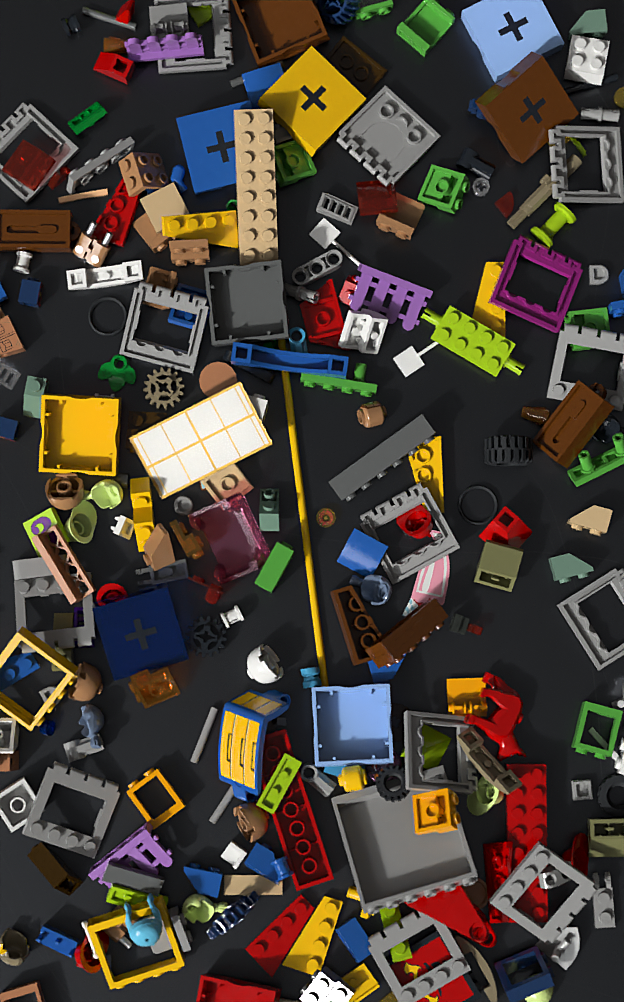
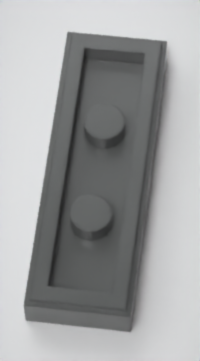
M108 861L102 881L143 893H150L158 897L164 883V877Z

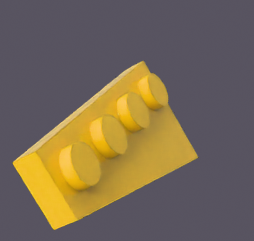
M236 210L161 216L163 236L186 240L208 239L209 244L239 248Z
M486 262L472 319L505 337V310L488 303L504 262Z
M434 436L435 439L427 445L421 444L418 446L419 451L412 456L408 454L416 484L420 482L423 488L428 487L441 513H445L442 437ZM422 503L423 507L429 512L425 503Z
M326 895L323 896L282 965L311 975L317 969L321 971L343 901Z

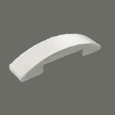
M141 260L124 262L121 265L66 271L69 290L117 286L144 279Z

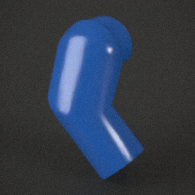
M176 165L171 175V180L174 182L179 193L187 190L183 182L185 168L182 165Z

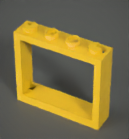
M22 626L1 653L0 668L22 640L67 673L35 716L0 691V709L31 731L35 725L39 727L45 720L43 717L45 712L50 713L55 707L54 700L62 698L67 691L64 687L67 684L72 685L78 677L75 673L79 668Z
M163 895L154 898V905L160 911L175 957L124 974L113 976L97 931L125 923V908L88 919L87 928L110 990L114 988L121 989L133 982L140 983L145 978L151 976L158 977L164 972L170 970L177 971L182 966H185V956ZM147 900L130 905L131 920L153 914Z

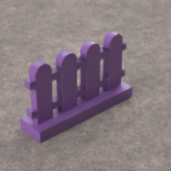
M195 32L186 33L185 36L169 34L166 35V38L150 36L147 37V40L130 38L124 42L125 48H127L128 59L133 62L204 56L203 36Z
M360 263L357 270L361 272L360 277L356 275L355 280L358 283L353 295L349 294L348 299L351 300V309L357 311L363 304L368 306L369 310L378 313L382 311L386 313L385 317L388 319L387 323L389 324L395 323L398 317L403 319L402 327L405 330H412L415 324L419 325L420 321L417 320L421 307H426L425 297L431 298L433 291ZM372 278H378V283L372 282ZM390 284L397 285L396 289H390ZM369 286L375 288L370 302L364 300ZM408 290L414 292L412 297L406 295ZM390 293L393 296L389 307L385 308L382 304L386 294ZM404 299L411 301L405 315L399 313Z
M146 822L91 866L88 876L92 880L99 877L98 882L101 885L105 883L110 889L112 883L102 881L108 861L133 868L129 864L132 860L142 871L158 875L159 869L157 865L159 863L165 867L171 866L173 862L172 850L170 848L166 850L159 843V836L151 834L153 826ZM148 849L156 859L151 861L143 851Z

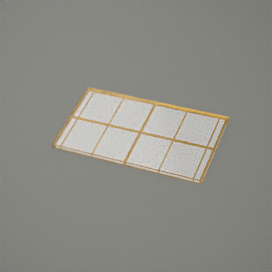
M241 382L129 438L161 499L273 444Z

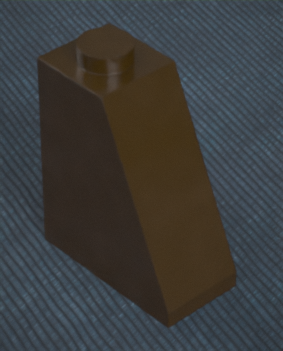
M40 842L27 855L54 889L70 896L83 883L78 875L50 846Z

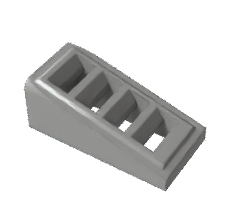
M325 192L322 193L316 208V212L352 225L358 210L357 206ZM326 200L330 201L327 209L323 208ZM333 203L337 204L334 212L331 211ZM340 206H343L344 208L341 215H338ZM347 209H351L348 219L345 218Z

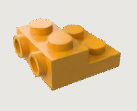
M444 788L412 795L415 834L444 833L458 830L457 824H460L461 820L459 813L456 812V805L459 804V799L454 791Z

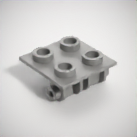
M187 3L149 7L151 36L166 38V35L169 34L185 36L186 33H189Z

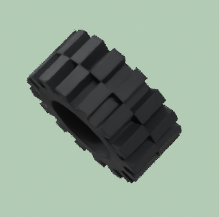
M389 765V767H384L382 771H379L378 777H376V788L380 796L386 801L399 802L410 793V790H406L405 769L403 767ZM395 776L401 780V787L398 790L391 791L386 787V781L389 777Z

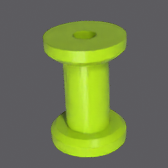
M559 202L554 205L556 212L541 228L534 226L531 229L534 237L549 248L553 245L552 237L566 222L573 224L576 221L574 214Z

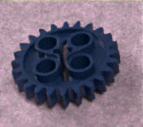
M254 890L247 896L243 895L238 901L224 909L222 914L212 923L213 926L206 932L208 936L213 940L219 934L223 935L227 930L241 922L245 915L255 907V902L260 898L258 893Z

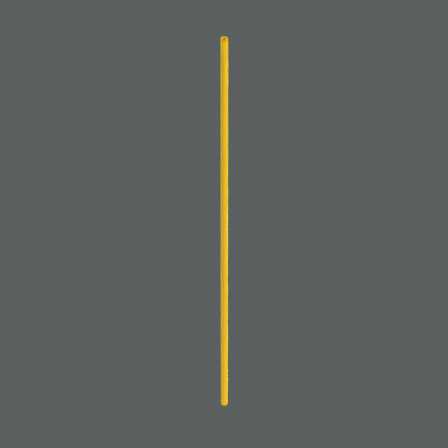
M285 339L277 340L278 349L286 351ZM281 371L318 666L320 668L319 674L322 681L321 687H329L290 375L288 371Z

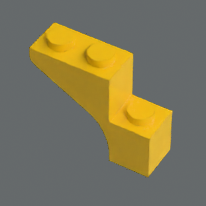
M149 477L130 479L133 524L139 552L144 551L143 546L155 528L152 489Z

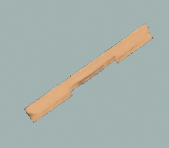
M108 189L59 197L58 201L59 204L81 199L108 195Z

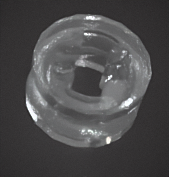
M477 178L472 185L473 193L477 196L486 195L489 191V182L485 178ZM482 183V186H486V189L483 188V191H480L475 186Z

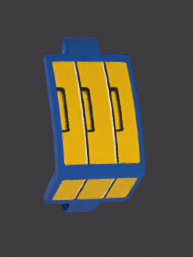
M250 689L229 700L224 705L218 746L219 779L232 785L234 796L238 799L254 803L261 793L262 759L267 724L289 708L291 699L288 694L277 690H269L262 694Z

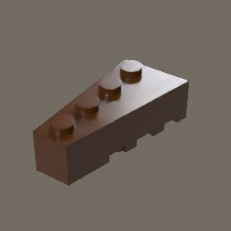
M352 585L331 591L330 594L353 666L371 661L372 659L365 649L379 639L382 634L378 631Z

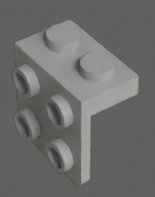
M178 906L168 909L183 951L191 950L193 937L190 930L187 931L185 927L187 922L184 913H180ZM151 915V916H148V917L143 918V919H147V918H154V919H155L154 915ZM163 921L160 939L155 945L151 946L155 954L172 949Z

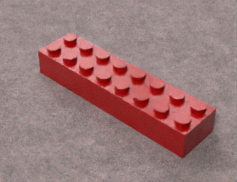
M286 728L265 735L261 782L264 790L284 754L287 753L295 758ZM298 769L277 809L272 814L284 854L287 856V863L290 870L294 872L292 878L296 891L334 879Z
M505 763V770L508 771L510 769L523 783L522 786L509 795L505 794L506 842L513 841L511 873L538 841L547 847L546 764ZM537 876L513 906L523 910L534 918L536 922H548V889L540 887L539 877ZM508 917L509 923H517L516 921Z

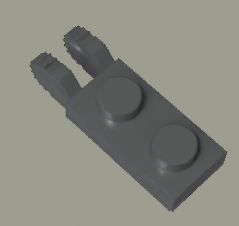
M187 559L177 560L157 571H154L151 566L134 570L135 575L150 572L151 577L149 580L136 582L137 586L156 585L190 578Z

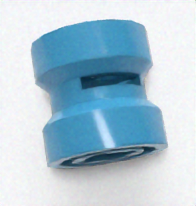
M319 667L300 669L301 675L304 677L303 688L322 686V681L319 678Z

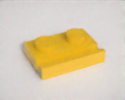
M364 962L341 978L356 990L348 1002H359L380 987Z

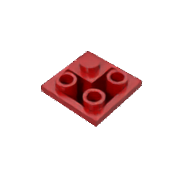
M504 506L478 537L484 542L488 539L520 548L532 534V531L516 514Z

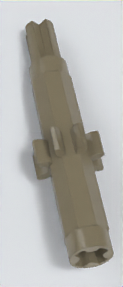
M574 154L566 160L568 178L582 164V161ZM545 174L539 182L542 185L508 220L507 223L513 229L526 217L535 212L552 195V184H557V182H552L551 176L549 177L548 174Z

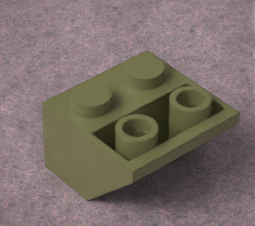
M486 539L474 582L512 592L524 549Z
M624 817L587 818L588 857H624Z

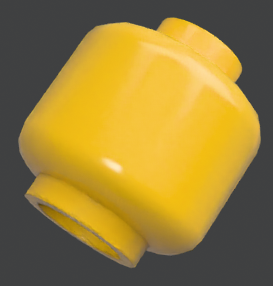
M360 765L344 767L342 774L338 775L339 785L343 786L347 792L363 790L365 785L368 784L366 769H362Z

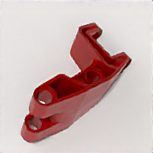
M461 885L456 886V889L449 892L443 890L437 892L432 897L422 896L415 902H404L409 907L435 919L486 948H492L497 943V935L485 914L472 900H469ZM489 933H491L493 936L492 942L485 944L484 941L487 940Z

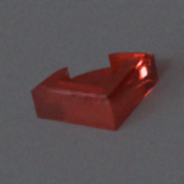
M67 167L57 170L50 179L48 186L52 190L56 188L68 176L71 170Z
M510 191L495 202V205L505 218L511 214L514 206L513 195Z

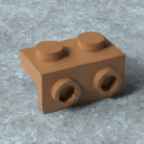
M150 267L146 282L154 284L153 292L156 291V287L159 285L172 289L173 293V289L178 281L176 277L177 272ZM142 300L144 305L161 310L169 309V307Z

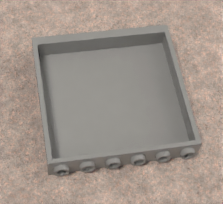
M443 765L423 771L425 780H447ZM397 778L387 781L386 787L391 791H396L401 787V780ZM376 785L360 791L331 798L364 914H375L380 911L379 909L385 907L392 909L399 906V903L402 902L412 903L422 896L432 897L439 891L449 892L456 889V886L459 885L470 886L478 880L461 821L460 824H457L458 830L444 833L415 834L412 795L429 791L410 790L405 799L403 798L399 802H391L381 797Z

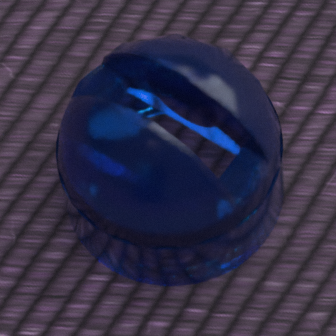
M44 720L40 725V733L52 736L55 732L54 721Z

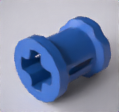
M287 856L271 862V865L275 867L278 874V881L294 874L287 863Z

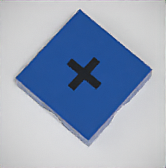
M250 100L176 118L195 195L218 190L236 183L233 110L252 109Z

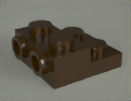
M129 411L126 449L130 450V453L138 454L130 437L167 419V413Z

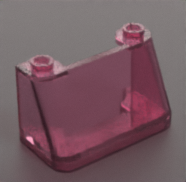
M236 492L188 515L193 528L198 531L203 529L219 563L215 566L214 576L220 585L256 571L266 563L270 551L242 493Z

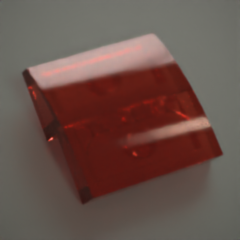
M23 139L2 168V171L35 192L56 160Z
M379 180L356 182L360 216L398 212L395 184L390 183L386 187Z

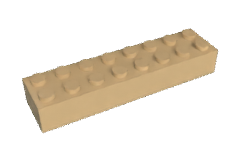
M273 109L233 110L239 265L245 266L256 262L278 260Z

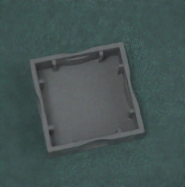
M281 260L256 262L245 266L229 265L204 268L206 291L210 304L209 321L213 346L233 345V342L253 343L290 339L284 269Z

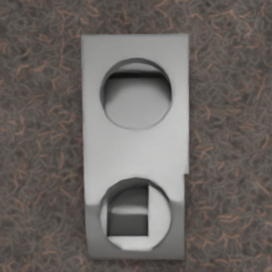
M553 865L544 868L538 875L540 887L543 889L553 888L571 880V878L564 875Z

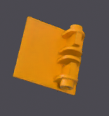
M482 678L447 679L448 715L466 716L468 713L478 717L487 716L486 697H479L481 688H486V683L482 682Z

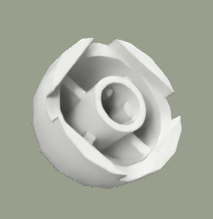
M263 644L259 645L251 651L247 658L248 675L250 678L263 684L272 683L283 676V667L279 668L276 663L280 661L279 658L267 645L264 647Z

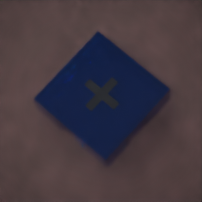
M168 582L143 588L129 595H119L93 603L92 610L114 681L189 660V652L176 617L175 605Z

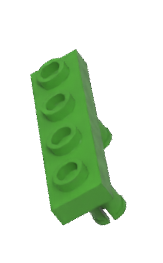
M356 363L352 380L303 373L300 379L304 386L307 387L320 385L323 386V389L334 391V388L342 389L341 392L353 394V391L361 392L360 395L372 397V394L376 395L377 390L376 384L365 382L367 365L363 363Z
M616 433L612 436L614 448L592 459L587 450L580 451L578 457L581 464L567 471L576 487L624 464V435L622 433Z

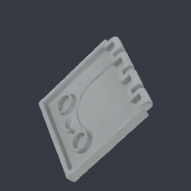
M385 85L339 131L340 137L337 139V142L346 150L352 146L353 148L349 153L360 163L366 159L363 166L373 175L379 171L380 174L377 176V179L387 187L390 183L394 185L440 139V135Z

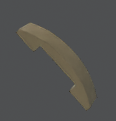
M472 726L457 735V739L469 760L494 787L509 795L522 786L523 783L510 769L506 771L482 745L484 739Z
M457 933L454 934V938L463 954L465 955L471 951L489 983L482 987L490 1002H497L496 984L484 957L470 941Z

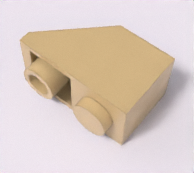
M593 505L570 518L567 524H571L573 529L582 531L585 528L589 529L591 534L601 536V533H607L613 510Z

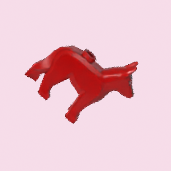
M485 672L482 682L490 684L492 688L482 687L479 697H490L499 708L494 710L488 719L467 713L463 722L476 725L490 739L499 744L497 752L498 761L516 754L526 757L525 752L519 747L513 733L516 724H519L523 719V713H521L523 702L520 695L498 676Z

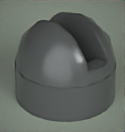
M120 473L116 476L115 481L121 488H129V473Z

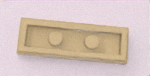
M224 874V895H248L254 890L258 895H282L283 879L280 880L281 883L278 886L260 874Z

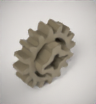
M162 367L159 373L153 370V376L147 375L150 380L144 381L147 388H144L143 391L148 393L145 396L146 400L152 399L150 404L154 405L157 403L158 409L163 405L166 410L169 404L175 407V401L181 402L178 397L184 396V393L180 391L185 388L184 385L180 384L183 381L182 377L177 379L178 373L174 372L171 374V368L165 372ZM167 376L164 380L158 379L159 377ZM174 382L177 386L176 393L172 391V386ZM152 384L156 387L154 395L151 391ZM158 384L162 386L167 385L170 394L165 391L161 392L160 386ZM163 397H169V398H170V399L167 400V401H161V399H162Z

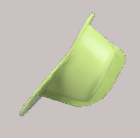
M83 500L77 507L73 508L70 518L64 525L70 542L78 541L84 544L92 540L97 523V513L94 506L90 502Z
M482 776L478 781V791H472L473 793L467 797V807L473 815H483L492 805L502 801L504 793Z

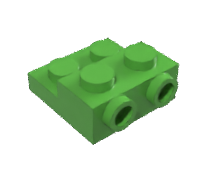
M295 140L274 146L275 181L279 187L296 183L299 179L317 173L311 156Z
M432 164L417 199L420 202L436 206L440 210L455 214L463 206L462 197L464 192L467 193L470 189L469 178L466 174Z
M607 307L569 311L566 314L567 317H564V327L565 323L579 325L578 333H581L582 326L598 329L597 336H600L601 330L610 331ZM567 344V347H571V351L591 349L590 347Z

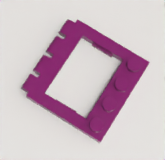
M519 235L517 240L514 239L512 241L488 303L554 333H558L583 272L580 269L582 263L571 257L568 258L567 262H564L566 255L553 249L549 255V247L535 242L533 247H531L532 240ZM518 256L568 278L555 312L505 290L508 280L511 279L516 267Z

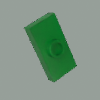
M97 101L70 120L68 125L78 135L87 127L93 126L107 112Z

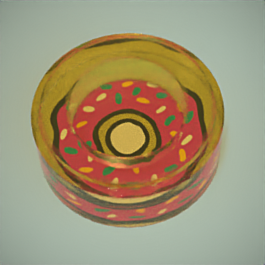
M328 508L319 510L316 515L317 523L324 528L332 526L335 522L334 512Z

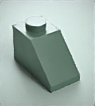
M27 376L23 416L41 419V396L44 393H48L49 381L47 379Z

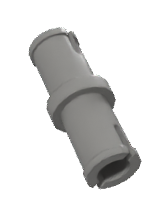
M581 107L580 120L618 122L619 110L603 109V107H598V109Z
M285 283L287 296L294 297L298 301L305 300L314 304L319 301V292L308 290L301 285L297 287Z

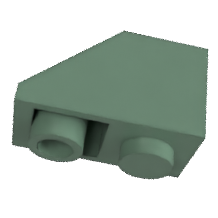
M605 9L585 11L569 31L568 40H571L572 35L595 39L605 37L608 31Z
M260 489V531H279V489Z
M570 553L548 559L554 581L559 580L560 583L571 581L570 577L578 575L579 579L590 576L589 572L594 571L592 566Z

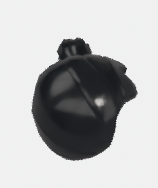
M609 414L592 437L597 441L601 440L604 443H610L613 441L612 436L614 434L622 433L624 435V427H621L620 422L615 416Z

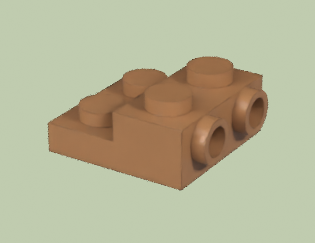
M208 239L169 241L171 261L176 263V266H186L187 263L195 262V265H205L206 262H210Z

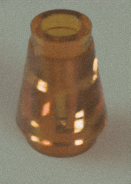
M112 36L104 37L103 52L126 53L127 48H125L124 42L127 40Z
M523 406L521 417L541 426L547 422L550 416V410L546 409V407Z

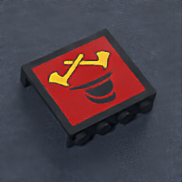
M437 930L410 946L412 958L393 963L392 958L389 960L386 958L403 987L453 957ZM470 970L416 1002H474L482 997L480 991L483 989L477 979L475 981L472 980L470 977L472 971Z

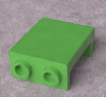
M423 0L407 20L399 24L396 31L400 37L424 57L455 22L453 12L448 8L444 9L439 5L440 2L438 0Z

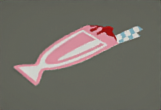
M432 530L430 532L434 540L442 536L440 531ZM448 555L418 571L412 596L403 616H407L418 605L433 598L440 605L444 604L450 573Z

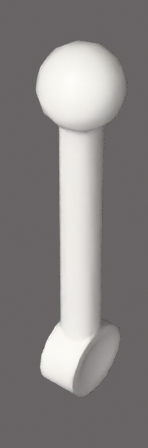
M85 920L81 922L82 927L85 929L91 949L93 951L92 957L94 959H98L97 952L95 950L94 944L92 942L90 933L87 928L88 923Z

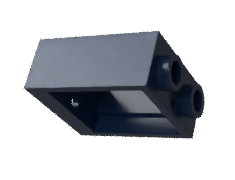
M537 946L494 963L510 1002L520 1001L554 986L552 978L555 975L551 966H546V963H548L544 952L540 953ZM539 962L542 973L511 985L508 974Z

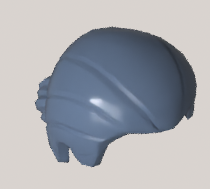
M370 574L364 579L352 575L349 582L352 586H358L363 600L370 602L372 605L386 603L392 594V586L389 580L381 575Z
M84 705L81 707L82 717L79 720V724L84 725L81 733L85 737H90V746L92 748H101L102 742L98 737V732L104 725V715L96 706Z

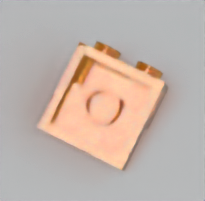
M176 519L169 523L188 558L196 560L205 555L202 550L204 544L199 535L188 534L189 532L184 523H179Z
M168 667L150 674L148 669L139 671L130 676L131 681L128 682L137 702H142L145 709L181 694Z

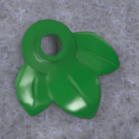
M118 354L112 358L111 362L104 363L100 367L98 379H109L111 389L117 392L123 388L125 382L129 384L135 383L136 372L130 367L129 359L124 355ZM119 361L124 362V365L122 367L117 366V363Z

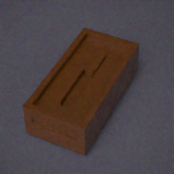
M0 209V252H72L73 241L79 239L81 234L79 225L73 222V214L70 210Z
M578 380L534 437L533 443L557 463L568 468L614 408L612 404L605 400L607 396L605 387L598 383L587 386Z
M433 598L416 607L366 648L365 651L378 668L383 666L388 668L394 663L400 662L404 658V654L416 649L420 641L423 642L432 635V631L441 628L445 624L443 621L449 616L440 603Z

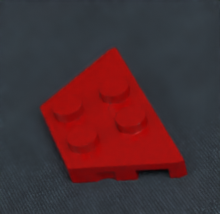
M329 279L320 289L316 290L320 294L319 301L316 304L308 301L300 304L309 343L348 351L351 349L341 348L338 345L344 322L333 280Z

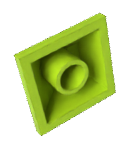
M423 724V768L428 770L438 766L452 738ZM404 745V747H403V749H402V751H401V753H400V756H402V757H404V758H405V745Z

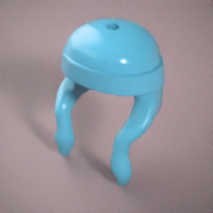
M150 893L147 902L155 919L147 918L132 924L131 906L127 902L124 904L126 911L125 924L130 938L142 947L155 945L160 939L163 929L160 911L154 905V897Z

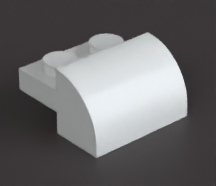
M362 308L361 311L349 310L338 345L341 348L358 349L361 353L378 354L388 319L382 314Z

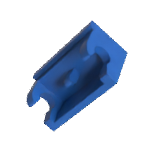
M355 917L348 919L334 929L355 962H361L371 954L368 949V945H370L367 939L368 936Z
M45 923L36 941L72 958L80 939Z

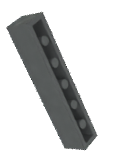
M421 414L330 480L329 484L342 501L345 499L350 501L357 496L355 492L360 488L365 490L373 484L371 481L374 478L378 477L380 479L388 473L387 469L393 465L395 468L404 462L402 458L407 454L412 456L418 452V446L423 443L427 445L435 439L434 435L436 432Z

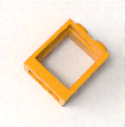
M152 767L143 774L145 776L143 780L139 782L136 779L128 785L130 789L126 793L147 822L153 826L154 830L184 808L186 804L160 768L154 770ZM157 776L176 804L153 819L134 792Z

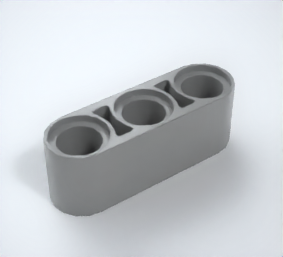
M330 250L296 268L292 273L293 284L297 287L300 285L306 287L339 269L342 265V254L338 250ZM337 256L339 262L332 264L329 262V258ZM314 265H320L322 267V271L319 273L313 272L312 267ZM298 274H303L306 276V279L303 282H298L295 277Z
M67 554L59 555L61 559H67ZM42 557L12 561L14 581L53 576Z

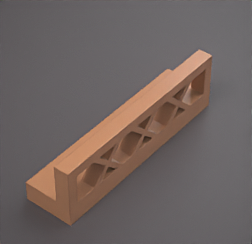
M57 524L31 538L70 604L77 603L96 591V588ZM53 531L57 536L56 544L51 543L47 536ZM60 548L66 550V560L60 558ZM70 565H73V566L76 567V569H77V576H76V577L70 575V573H69V566H70ZM80 581L85 582L89 588L83 594L79 589Z

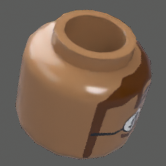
M378 401L364 403L357 411L359 423L363 424L366 428L382 425L384 418L387 416L385 406H382Z

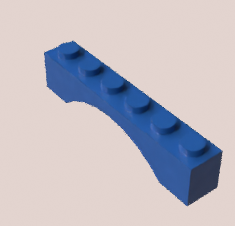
M233 342L231 364L346 379L349 357L290 352Z

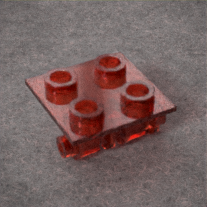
M195 575L193 578L188 577L189 580L209 588L205 599L210 604H216L220 595H225L222 592L223 588L211 583L208 586L204 584L206 580Z

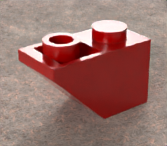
M101 52L93 70L128 85L135 70V65L132 60L118 54Z

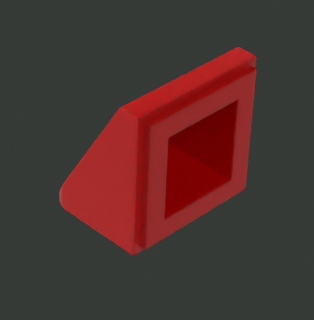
M128 0L120 8L115 18L116 21L125 24L130 22L134 14L135 0Z

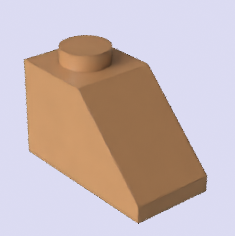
M159 523L143 546L145 555H143L144 561L154 571L175 562L169 533Z

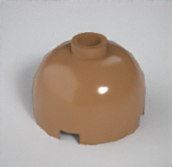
M71 472L56 474V478L52 481L50 478L45 485V493L51 505L60 510H69L77 507L84 497L82 479L78 478L77 474Z
M83 662V664L80 663L78 665L79 669L75 673L78 677L73 682V688L69 687L68 697L77 701H89L96 694L99 695L103 689L99 670L95 666Z
M248 802L234 808V817L238 815L239 821L236 822L237 826L246 840L250 839L252 843L266 833L268 819L270 818L268 811L257 806L256 803Z

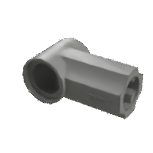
M100 733L98 737L102 742V747L98 749L90 746V737L63 744L68 761L72 762L84 758L88 754L105 749Z
M313 763L302 765L300 769L301 778L327 797L337 784L315 767ZM309 767L315 771L312 777L304 775L303 772L306 768Z

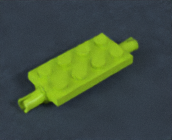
M449 306L446 313L442 316L428 307L425 309V312L430 314L431 317L423 313L421 318L432 323L436 328L431 336L432 340L497 377L502 367H506L518 375L521 374L522 371L515 366L524 369L525 364L512 358L510 354L516 345L515 343L452 306Z

